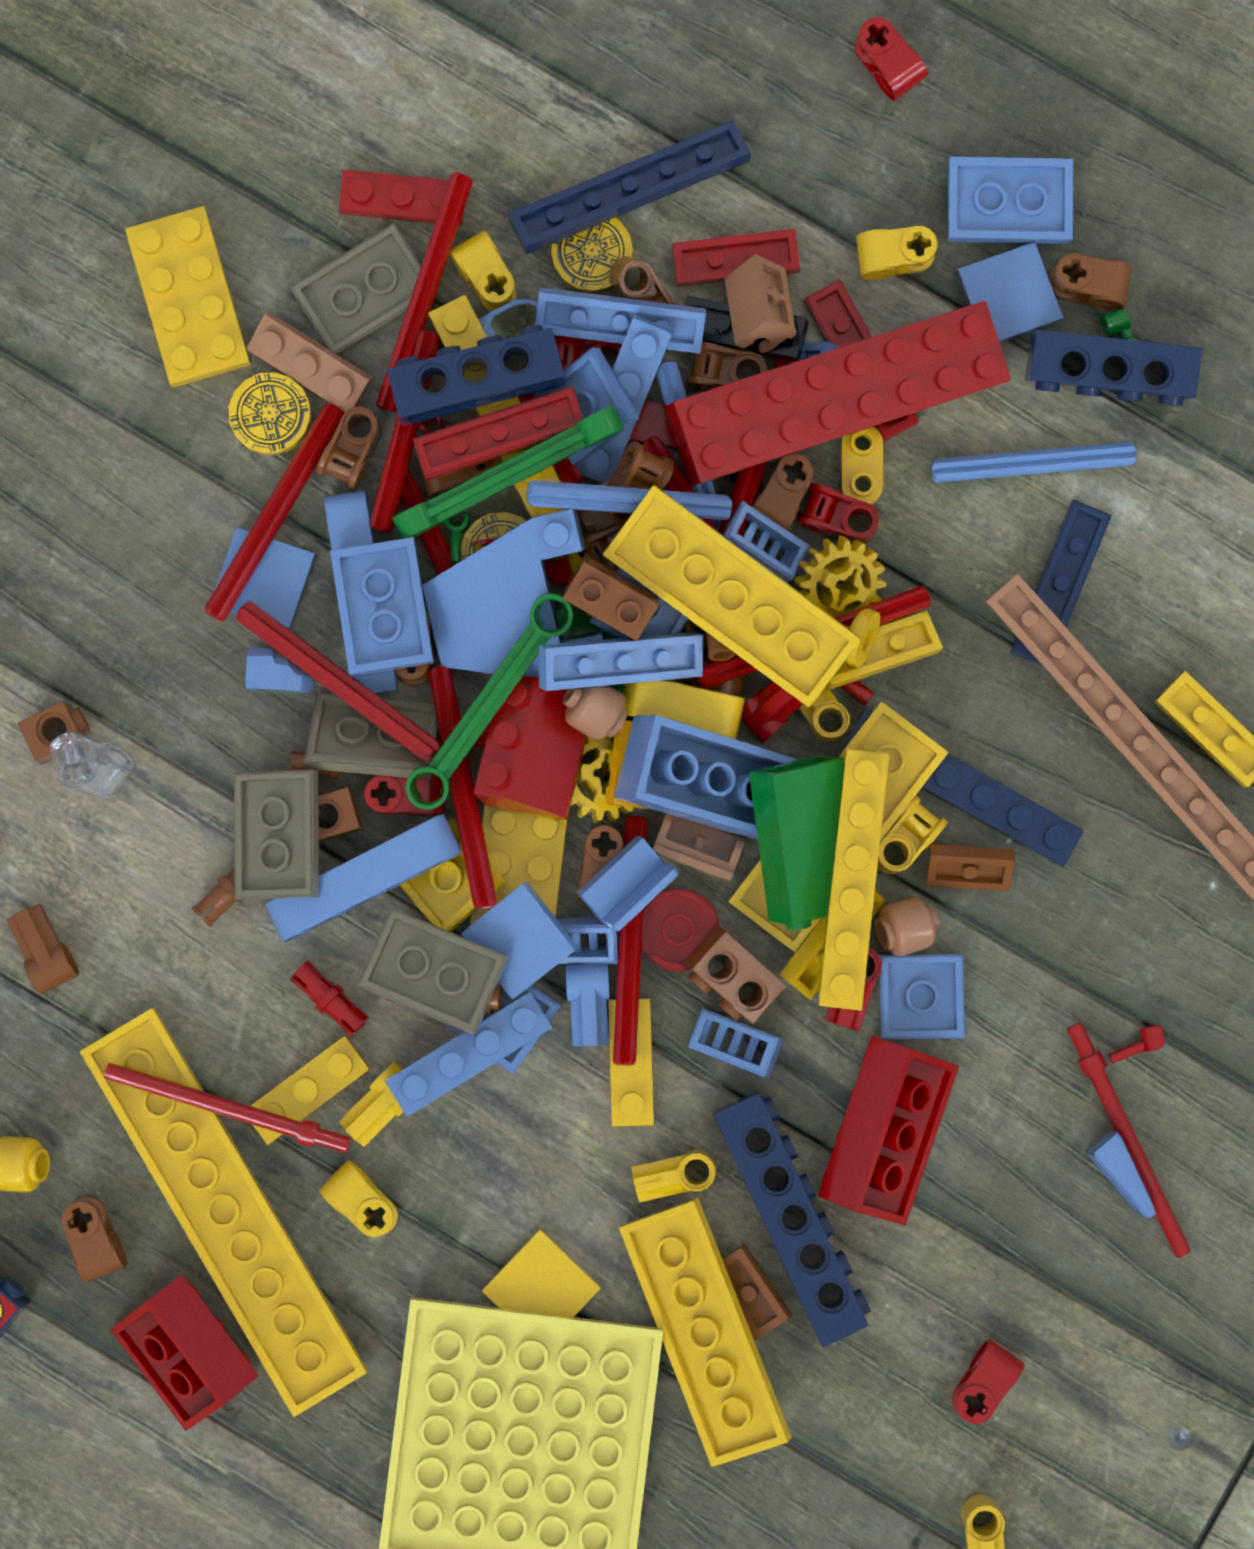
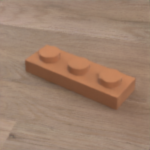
M271 312L264 314L246 348L249 352L344 412L359 406L374 379Z

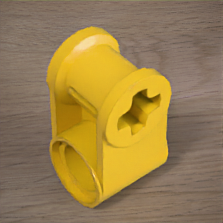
M924 226L891 230L875 229L858 234L856 236L861 278L865 280H878L894 275L926 271L932 265L937 251L938 241L931 229ZM913 243H919L920 248L924 250L922 256H916L915 250L911 249Z
M485 230L480 231L450 250L449 255L466 283H469L487 311L492 312L516 300L517 293L512 274L504 264L495 244ZM496 285L499 289H504V294L498 296L496 292H491L490 288Z
M917 795L880 841L877 868L885 874H896L911 866L920 853L936 839L948 823L946 819H938L920 804L921 799ZM889 843L897 844L903 850L904 859L898 866L891 865L885 860L884 848Z
M349 1159L318 1190L334 1209L348 1218L366 1236H383L391 1231L397 1223L398 1211L394 1203L375 1186L374 1182L361 1168ZM382 1207L386 1212L382 1217L386 1223L385 1226L380 1223L375 1226L370 1225L368 1221L372 1215L368 1210L370 1208L376 1210Z

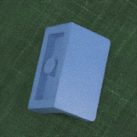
M637 835L576 893L603 924L619 931L679 875V872L673 866L664 863L644 838Z

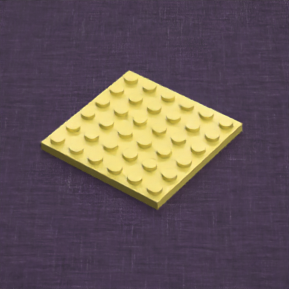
M411 1297L379 1549H637L663 1330L650 1326Z

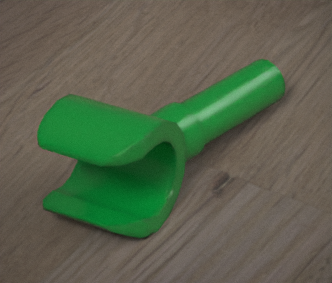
M1116 310L1101 316V324L1108 337L1120 333L1122 339L1135 340L1130 330V318L1125 311Z
M465 510V519L462 525L452 526L450 524L451 518L444 521L446 528L450 532V564L452 565L461 562V540L463 539V533L470 526L469 516Z

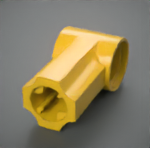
M826 686L809 708L804 704L799 708V711L810 725L813 736L823 743L839 741L845 735L850 724V715L847 709L837 701L833 693L827 690ZM824 713L836 714L840 718L841 728L835 732L824 731L819 725L818 718Z
M396 1061L369 1086L370 1091L339 1121L345 1131L363 1147L395 1116L399 1117L403 1113L385 1080L403 1070Z
M693 1150L687 1154L631 1166L639 1203L689 1191L705 1190L713 1183L717 1173V1164L714 1157L703 1150ZM694 1159L704 1161L709 1168V1176L702 1181L691 1180L686 1173V1164Z
M976 1494L970 1496L961 1507L967 1549H1005L1003 1537L1005 1522L997 1504L987 1495ZM981 1511L993 1513L992 1519L987 1525L979 1527L972 1524L973 1518L977 1513Z

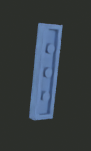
M540 287L535 325H542L543 329L552 327L553 334L557 336L623 344L633 317L637 315L674 331L667 350L700 354L706 309Z
M635 315L612 371L639 417L674 331ZM636 422L582 464L576 465L580 474L601 483L608 482L619 464Z
M697 632L641 636L638 641L632 638L539 645V688L545 691L702 677L703 635Z
M531 992L483 1020L476 1036L466 1032L460 1034L385 1080L402 1111L408 1117L550 1030L552 1026Z

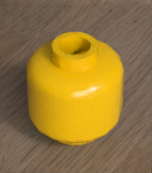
M1 1137L0 1191L28 1193L35 1190L40 1183L46 1180L49 1173L50 1157L47 1150L43 1149V1146L37 1139L31 1137Z

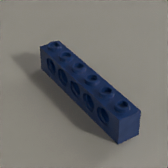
M756 1091L713 1111V1116L822 1347L824 1348L868 1327L869 1325L864 1315L871 1312L870 1307L861 1289L855 1291L851 1289L846 1276L853 1273L844 1252L840 1250L835 1253L828 1240V1237L835 1233L825 1212L816 1214L810 1199L817 1195L807 1174L804 1173L798 1176L792 1160L798 1158V1155L788 1134L780 1137L773 1122L779 1120L780 1117L770 1096L762 1099L760 1093ZM753 1128H763L769 1135L767 1146L758 1151L749 1149L745 1142L747 1133ZM773 1166L782 1167L787 1173L785 1184L778 1189H771L764 1184V1174ZM798 1205L805 1211L804 1221L797 1227H788L782 1222V1213L788 1206ZM808 1244H817L823 1249V1257L816 1265H805L800 1260V1253ZM836 1283L841 1287L840 1298L835 1303L825 1304L819 1300L818 1293L824 1284Z

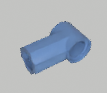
M566 964L567 1001L571 1002L573 1046L607 1045L609 1023L606 1000H610L608 964Z

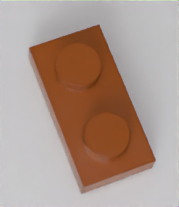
M930 844L925 873L926 886L1009 891L1015 864L1014 849Z
M745 1243L722 1258L754 1340H757L792 1316L791 1311Z

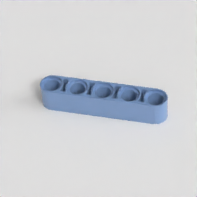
M366 490L324 497L332 550L375 543L374 531L369 524L371 512ZM394 670L352 676L374 693L398 690V679Z
M442 814L320 875L319 897L273 899L266 903L265 906L282 942H287L462 853V850L445 815Z

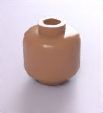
M610 685L568 689L562 702L567 706L565 711L566 722L593 740H600L606 736L610 738L615 736L623 726L628 715V709L625 708L624 695Z
M914 896L884 905L879 911L878 918L874 920V931L878 943L884 950H889L896 956H906L929 948L934 943L935 930H938L940 927L936 910L932 906H927L922 899Z

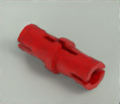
M306 961L290 978L292 983L317 1004L315 1009L321 1014L325 1012L350 1037L354 1036L369 1020L370 1017L343 994L344 989L339 984L334 985L326 979L310 961Z

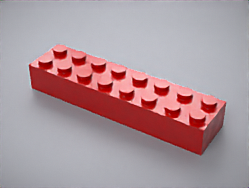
M985 300L674 401L664 408L690 487L995 387L1011 381Z

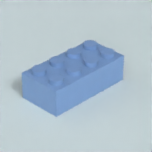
M659 715L634 716L614 798L758 841L749 772L799 759Z

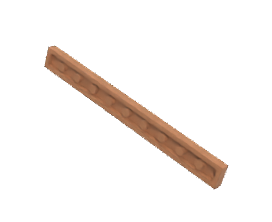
M1018 573L1014 575L985 601L987 605L1254 902V837Z

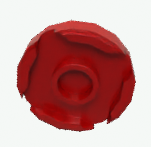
M676 888L660 892L643 909V952L651 962L665 970L677 972L690 970L683 962L716 925L720 927L717 913L706 898L694 891Z

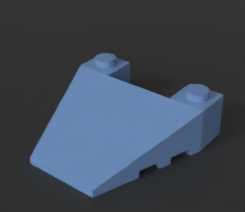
M562 509L536 515L422 585L441 666L494 674L531 622L530 610L534 601L542 594L551 592L544 559L579 552L586 548L577 509ZM546 600L542 602L539 611L540 619L544 623L542 628L551 631L560 629L554 601ZM599 630L562 639L561 635L551 637L546 645L606 640L607 638L605 630ZM539 655L524 676L539 678Z

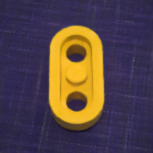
M875 427L843 436L840 446L841 493L871 505L879 499L883 491V439ZM860 437L866 438L870 443V448L864 451L859 450L855 445V440ZM859 478L868 480L870 489L865 492L859 491L855 486V481Z

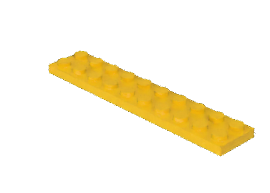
M156 1008L147 1010L79 1051L292 1416L299 1415L368 1372L367 1367L219 1115L104 1079L105 1070L110 1062L204 1091Z

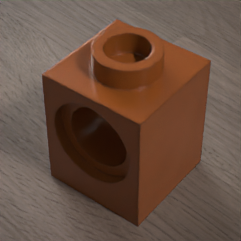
M64 701L18 722L35 761L43 764L89 743L85 731L90 728L83 712L79 707L73 709L71 704ZM63 720L66 725V734L60 741L52 742L48 734L49 727L53 722Z
M347 787L318 796V811L328 805L334 806L338 811V820L333 827L324 829L319 825V843L364 830L353 791Z

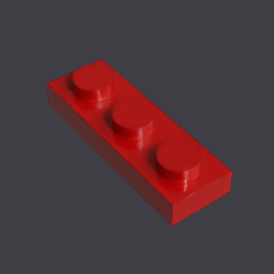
M343 170L339 212L342 215L435 223L449 180ZM464 211L459 226H463Z
M795 229L672 243L677 287L725 282L724 278L754 254L784 267L786 275L800 272Z

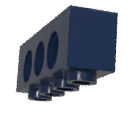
M542 325L525 327L518 331V336L503 340L499 335L489 336L478 340L476 347L461 350L460 346L446 347L438 350L436 357L420 360L418 356L406 357L396 361L395 367L387 369L402 426L565 385L564 372L552 327L543 329ZM521 354L528 359L527 366L517 372L509 370L505 366V362L511 355ZM475 364L484 366L487 369V374L481 381L471 382L464 377V373L469 366ZM431 375H440L446 379L444 388L438 392H428L423 388V384Z
M1033 330L1030 336L1025 381L1035 382V390L1059 392L1060 385L1077 386V395L1101 397V389L1118 391L1117 399L1142 401L1143 394L1159 395V404L1183 406L1184 398H1196L1203 348ZM1068 352L1075 353L1081 360V369L1074 376L1067 375L1061 367L1062 358ZM1109 357L1117 358L1122 365V373L1114 381L1106 378L1103 373V364ZM1151 361L1157 362L1163 369V377L1156 385H1151L1144 377L1145 367Z

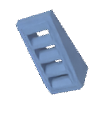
M744 501L739 502L723 534L724 537L786 582L793 580L799 568L798 564L803 560L810 546ZM745 518L750 522V525L742 537L737 532ZM758 529L761 535L756 545L751 543V540ZM769 539L773 543L768 553H766L763 549ZM779 549L784 552L780 561L775 559Z
M596 915L557 919L566 932L571 933V938L579 947L559 964H618L619 931L603 924ZM581 933H589V947L582 948ZM598 933H606V945L599 946Z
M702 1008L688 1047L762 1077H771L783 1046L784 1038ZM714 1021L720 1025L712 1046H709L705 1042ZM730 1027L735 1029L728 1051L725 1052L721 1048ZM745 1034L751 1036L744 1058H741L737 1055ZM761 1040L768 1043L760 1064H757L753 1061Z
M1110 1130L1086 1150L1088 1152L1087 1155L1135 1212L1144 1218L1150 1219L1156 1214L1151 1199L1122 1137L1119 1136L1118 1132Z

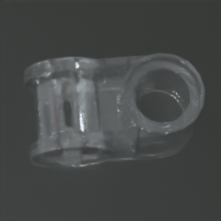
M76 732L59 735L50 746L53 759L59 763L58 778L62 785L94 794L101 799H111L136 767V761L133 756L124 748L116 744L101 742Z

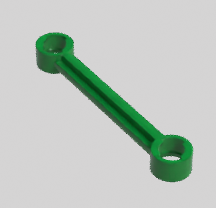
M614 405L609 406L458 486L396 515L392 520L402 539L416 537L458 513L575 453L612 437L624 430L625 427Z
M548 592L542 594L534 601L530 610L531 622L430 763L421 765L413 770L406 783V794L411 803L416 807L427 810L434 809L445 801L450 790V777L539 655V645H546L551 637L559 636L569 629L573 620V607L571 603L563 599L562 594ZM557 600L563 606L565 611L563 622L565 624L560 629L551 631L542 628L544 623L539 616L540 604L542 602ZM429 772L440 778L442 783L440 794L442 796L439 799L431 802L419 799L421 794L416 787L419 774Z

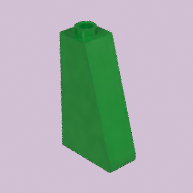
M815 755L749 772L768 920L785 924L788 930L809 928L812 926V920L828 915L844 770L843 758Z

